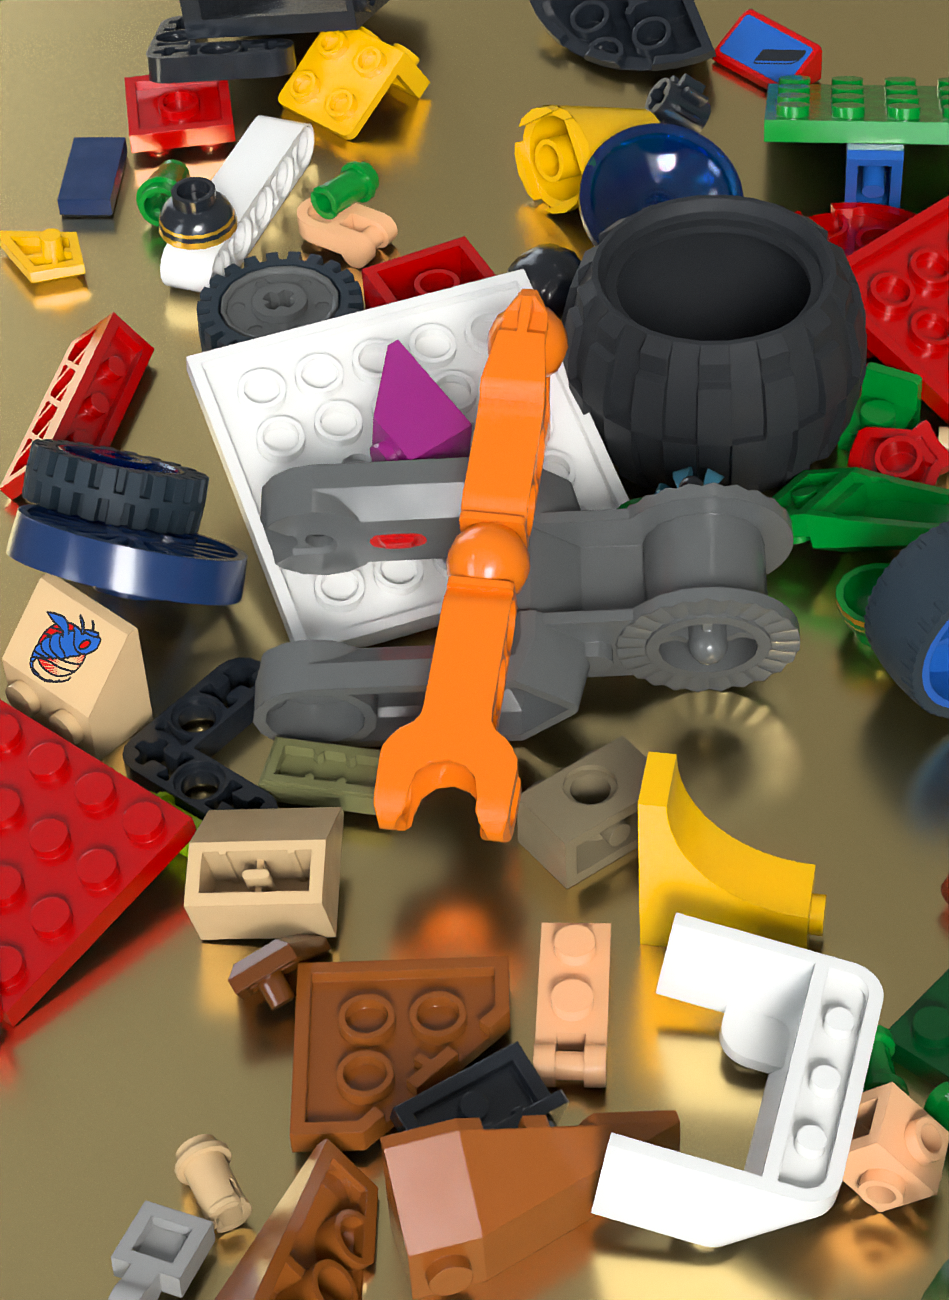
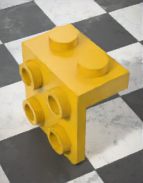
M361 26L358 30L320 32L297 66V69L279 93L278 101L286 110L343 139L351 140L359 134L390 85L420 99L430 81L417 67L420 60L413 52L398 43H394L391 46L383 42L373 32Z

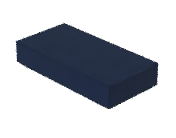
M74 137L57 198L60 215L113 214L128 153L125 137Z

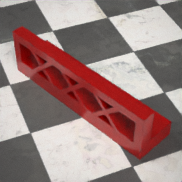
M115 312L108 315L70 343L0 486V491L11 500L22 494L26 465L32 441L35 439L67 440L73 443H88L97 447H110L154 352V348Z

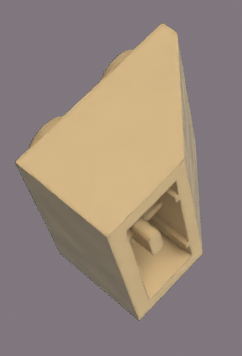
M342 807L209 810L189 842L184 908L200 939H269L302 933L336 937L344 820Z

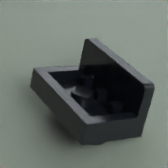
M517 1041L393 1107L390 1119L398 1132L454 1118L478 1117L481 1120L483 1129L518 1128L522 1116L546 1115L550 1127L558 1126L570 1101L562 1089L550 1094Z

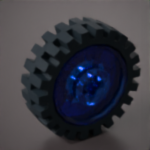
M35 439L32 441L26 465L22 497L31 503L39 504L41 507L58 510L57 512L78 515L80 518L90 521H103L108 525L118 527L123 525L135 530L144 531L148 529L156 533L165 534L167 532L180 535L184 533L194 534L199 531L203 516L209 476L202 472H197L193 468L183 467L181 464L161 461L160 458L152 456H141L138 453L126 450L118 451L111 447H97L88 443H73L67 440Z

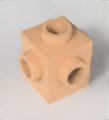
M893 1082L862 1092L842 1181L878 1212L887 1211L937 1195L949 1143V1131Z

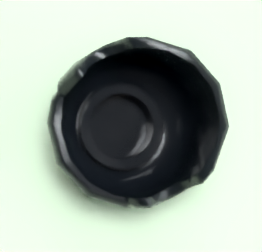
M552 243L541 244L517 257L506 273L524 269L532 288L538 291L545 307H549L561 320L569 289L581 260L572 250Z

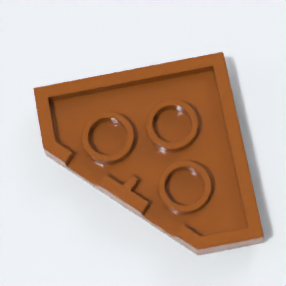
M509 956L298 963L290 1115L292 1153L313 1152L317 1144L327 1138L340 1151L368 1149L394 1127L390 1119L393 1107L459 1073L511 1029Z

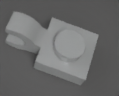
M145 1200L111 1256L114 1276L122 1279L115 1285L108 1300H158L161 1291L182 1298L215 1242L213 1222Z

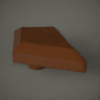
M302 933L277 938L235 963L228 982L235 994L243 1000L261 991L270 1008L275 1010L296 997L285 976L296 971L298 963H311L333 949L325 936Z

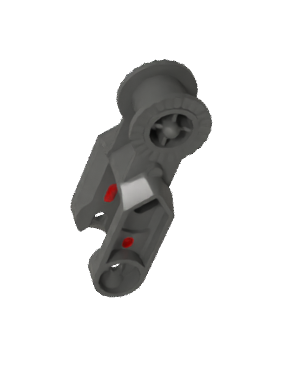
M469 457L316 464L290 468L272 476L262 487L260 521L271 547L275 564L283 569L301 574L331 575L352 571L366 565L368 562L447 558L456 536L461 533L459 517ZM542 469L533 527L528 545L530 572L522 590L516 595L518 609L498 732L508 741H523L578 712L587 677L634 675L636 678L646 679L654 686L665 685L673 690L686 688L700 692L707 689L723 691L732 686L745 687L753 681H765L773 673L781 672L788 663L794 661L797 652L800 650V628L797 617L782 602L768 596L766 575L779 567L787 559L793 547L792 520L786 508L781 507L775 498L766 497L758 490H746L738 485L723 486L713 482L702 486L687 484L678 489L665 488L655 495H645L638 503L631 504L626 509L581 511L572 483L561 476ZM306 639L286 642L267 650L261 658L255 683L253 723L261 734L272 740L275 737L351 747H380L397 729L413 722L421 714L435 645L357 648L333 640Z

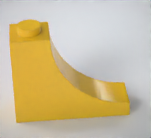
M648 751L638 799L640 944L667 947L677 912L808 950L810 935L823 936L827 908V894L814 893L816 865L791 861L764 853L724 832L702 813L687 793L679 773L677 754Z

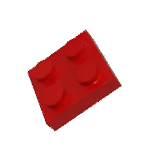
M149 75L124 78L132 153H161L174 148L191 146L213 147L220 143L236 141L228 80L154 83L149 80Z

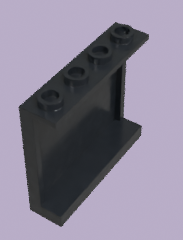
M389 0L179 1L187 40L358 30Z

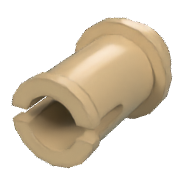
M201 1134L188 1139L178 1148L174 1172L181 1183L190 1186L205 1217L204 1219L212 1221L214 1230L217 1229L218 1233H224L242 1225L251 1215L252 1206L247 1197L244 1196L229 1166L232 1154L227 1144L217 1140L213 1135Z

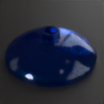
M651 123L625 129L606 140L595 151L583 172L578 202L584 229L594 246L599 245L600 233L616 221L629 217L641 211L642 208L672 199L696 195H733L742 197L744 195L736 169L725 153L712 141L685 127L664 123Z

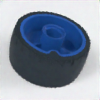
M948 521L929 529L925 534H921L918 539L909 543V546L905 549H902L896 558L894 557L891 564L883 571L882 576L878 578L876 586L873 587L865 609L866 615H864V628L867 640L887 673L924 710L944 718H949Z

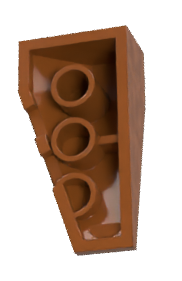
M676 1110L593 1113L578 1126L550 1127L546 1115L522 1116L518 1128L483 1129L479 1117L454 1118L380 1137L390 1227L412 1299L416 1300L435 1294L440 1296L453 1295L463 1291L470 1285L488 1281L597 1216L591 1213L611 1132L680 1152V1119Z
M328 1138L317 1144L214 1300H362L364 1268L374 1263L378 1187Z

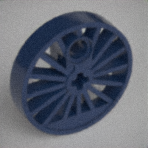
M39 504L22 505L17 509L6 553L14 560L26 566L64 579L90 585L99 592L126 599L166 600L200 605H232L242 601L248 555L233 545L196 532L194 534L184 533L183 535L169 532L165 534L156 533L148 529L144 531L135 530L123 525L119 527L108 525L103 521H90L82 519L78 515L57 512L58 510L47 509L39 506Z

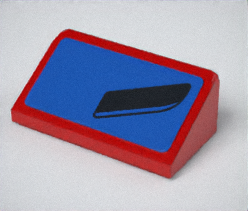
M748 9L739 17L715 48L716 57L712 58V60L768 90V84H779L780 76L810 77V84H813L821 79L822 48L820 45L753 9Z

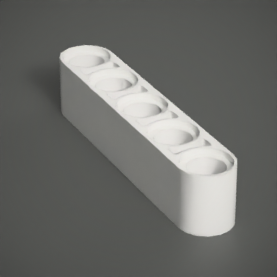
M258 115L211 180L215 185L216 191L225 195L235 209L237 216L236 231L223 243L207 249L186 250L173 247L167 243L162 254L160 266L161 279L166 286L201 292L204 287L210 288L209 280L216 274L225 277L224 268L233 263L239 267L241 266L311 161L315 143L314 129L311 124Z

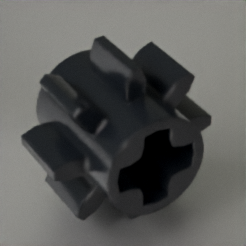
M686 73L681 79L672 76L671 79L663 78L658 81L651 89L645 103V109L651 111L662 124L665 134L664 139L672 142L675 137L683 141L686 136L693 138L698 135L705 127L711 113V106L708 103L709 98L702 94L706 86Z

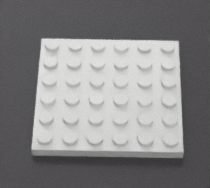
M524 269L186 357L187 373L290 642L306 639L333 640L357 648H365L438 627L448 583L447 558L368 562L366 565L352 571L331 575L301 574L283 569L275 564L271 547L260 521L262 487L272 476L290 468L316 464L372 461L370 447L372 446L373 416L387 347L396 340L402 343L472 424V446L480 399L481 376L489 357L487 346L488 333L497 315L507 309L522 289H533ZM562 362L558 371L550 376L551 434L550 440L547 442L543 469L561 476L572 483L581 511L617 509L621 504L629 501V498L590 413L582 414L569 389V380Z

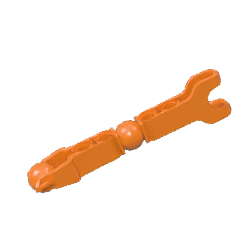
M522 289L507 309L497 315L488 333L487 346L489 357L480 382L478 412L459 517L461 533L456 536L446 559L447 590L443 599L425 700L421 714L413 722L397 729L382 745L374 791V808L379 829L406 831L412 827L415 813L425 796L436 789L456 787L471 793L476 799L475 812L481 825L480 836L483 840L506 843L513 836L522 786L518 775L519 765L516 754L508 740L498 732L515 631L518 609L516 595L522 590L530 572L529 538L533 527L547 442L550 440L551 434L550 376L558 371L568 349V335L562 321L549 307H545L540 294L534 289Z

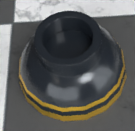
M189 177L175 183L171 189L172 196L162 206L159 216V234L162 239L173 247L186 250L207 249L217 246L229 239L237 229L235 209L225 195L216 191L214 183L203 177Z

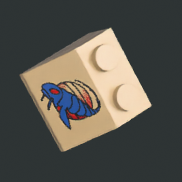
M48 573L43 575L39 579L2 657L8 687L5 689L6 697L10 705L30 718L32 717L57 735L96 759L101 760L153 721L138 629L60 577Z

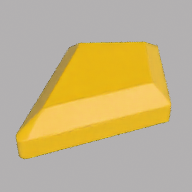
M48 228L43 231H0V247L31 283L40 284L74 278L85 274L77 232H60L55 228Z

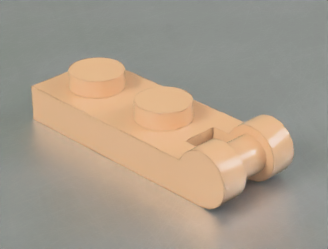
M541 922L533 1067L546 1087H556V1080L584 1081V1088H606L611 923Z

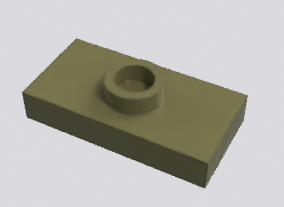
M275 737L258 786L269 792L276 802L312 807H342L343 811L376 815L374 791L381 750Z

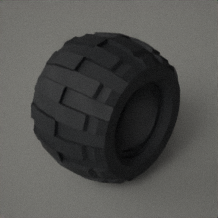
M696 195L677 198L642 208L641 211L616 221L599 234V245L585 251L570 286L562 317V323L568 335V349L563 364L569 380V389L582 414L590 413L612 463L619 467V475L645 488L657 489L659 483H664L671 488L677 489L673 479V472L692 467L693 476L700 478L702 482H704L707 469H710L724 476L718 483L723 486L738 485L746 490H758L759 492L786 486L800 472L810 470V465L815 461L828 458L840 441L841 435L850 424L866 375V313L859 285L843 249L828 242V231L809 217L794 213L784 208V206L750 197Z

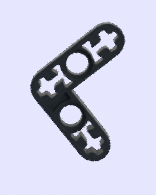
M182 15L163 20L146 51L149 80L154 83L267 78L287 75L297 69L294 43L290 39L268 38L208 42V38L187 40Z
M244 657L225 661L132 737L124 746L122 754L126 777L156 794L159 792L169 793L174 797L176 806L202 821L209 810L277 809V802L269 792L211 758L253 722L255 683L261 662ZM198 718L214 722L212 727L202 732H189L182 729L187 722ZM165 761L166 767L160 763ZM200 784H210L218 788L215 794L204 799H192L184 795L188 789Z

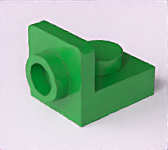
M869 362L866 365V375L862 383L861 396L857 401L850 424L840 437L838 448L850 451L858 431L865 427L914 429L920 422L921 376Z

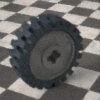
M294 251L288 252L287 259H279L278 252L266 253V261L259 262L256 256L244 259V268H240L233 263L224 268L225 277L219 274L213 276L209 280L210 288L204 287L200 293V301H197V321L202 352L363 311L365 308L359 282L354 280V275L348 269L341 271L340 263L331 259L324 264L322 256L312 253L304 261L302 260L301 252Z

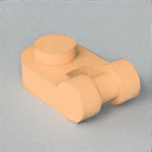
M311 197L303 201L297 208L298 231L301 237L317 246L341 254L343 259L354 268L360 269L365 267L375 257L376 248H385L398 234L397 226L390 216L358 203L351 205L337 214L335 218L329 220L322 218L315 211L311 203Z

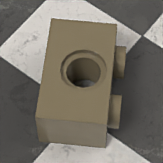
M622 735L599 749L587 752L580 760L549 778L533 783L526 791L521 793L517 813L518 842L566 889L638 848V799L647 757Z

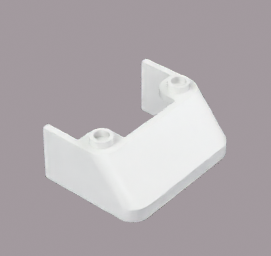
M676 912L656 994L724 1013L719 1032V1040L724 1052L734 1062L744 1067L768 1073L745 1168L742 1171L611 1132L591 1213L698 1245L721 1247L816 1218L825 1214L833 1206L844 1176L884 993L877 977L859 964Z

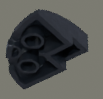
M529 0L538 20L558 44L585 58L586 61L618 70L661 71L696 64L716 57L715 50L694 0Z

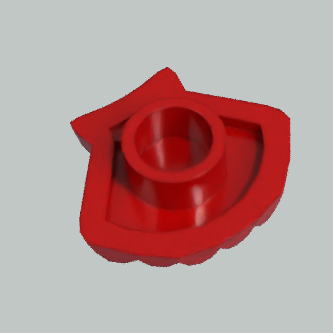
M928 420L920 422L912 430L865 427L857 433L850 450L847 467H859L935 486L938 477L949 471V451L938 440Z

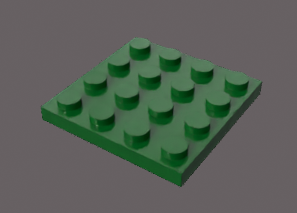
M780 76L779 84H768L764 119V142L949 145V77L939 78L937 86H916V79L911 77H887L884 79V85H863V78L857 76L832 77L831 84H810V77Z

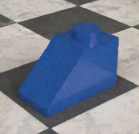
M847 143L844 202L874 203L900 208L904 161L903 144Z

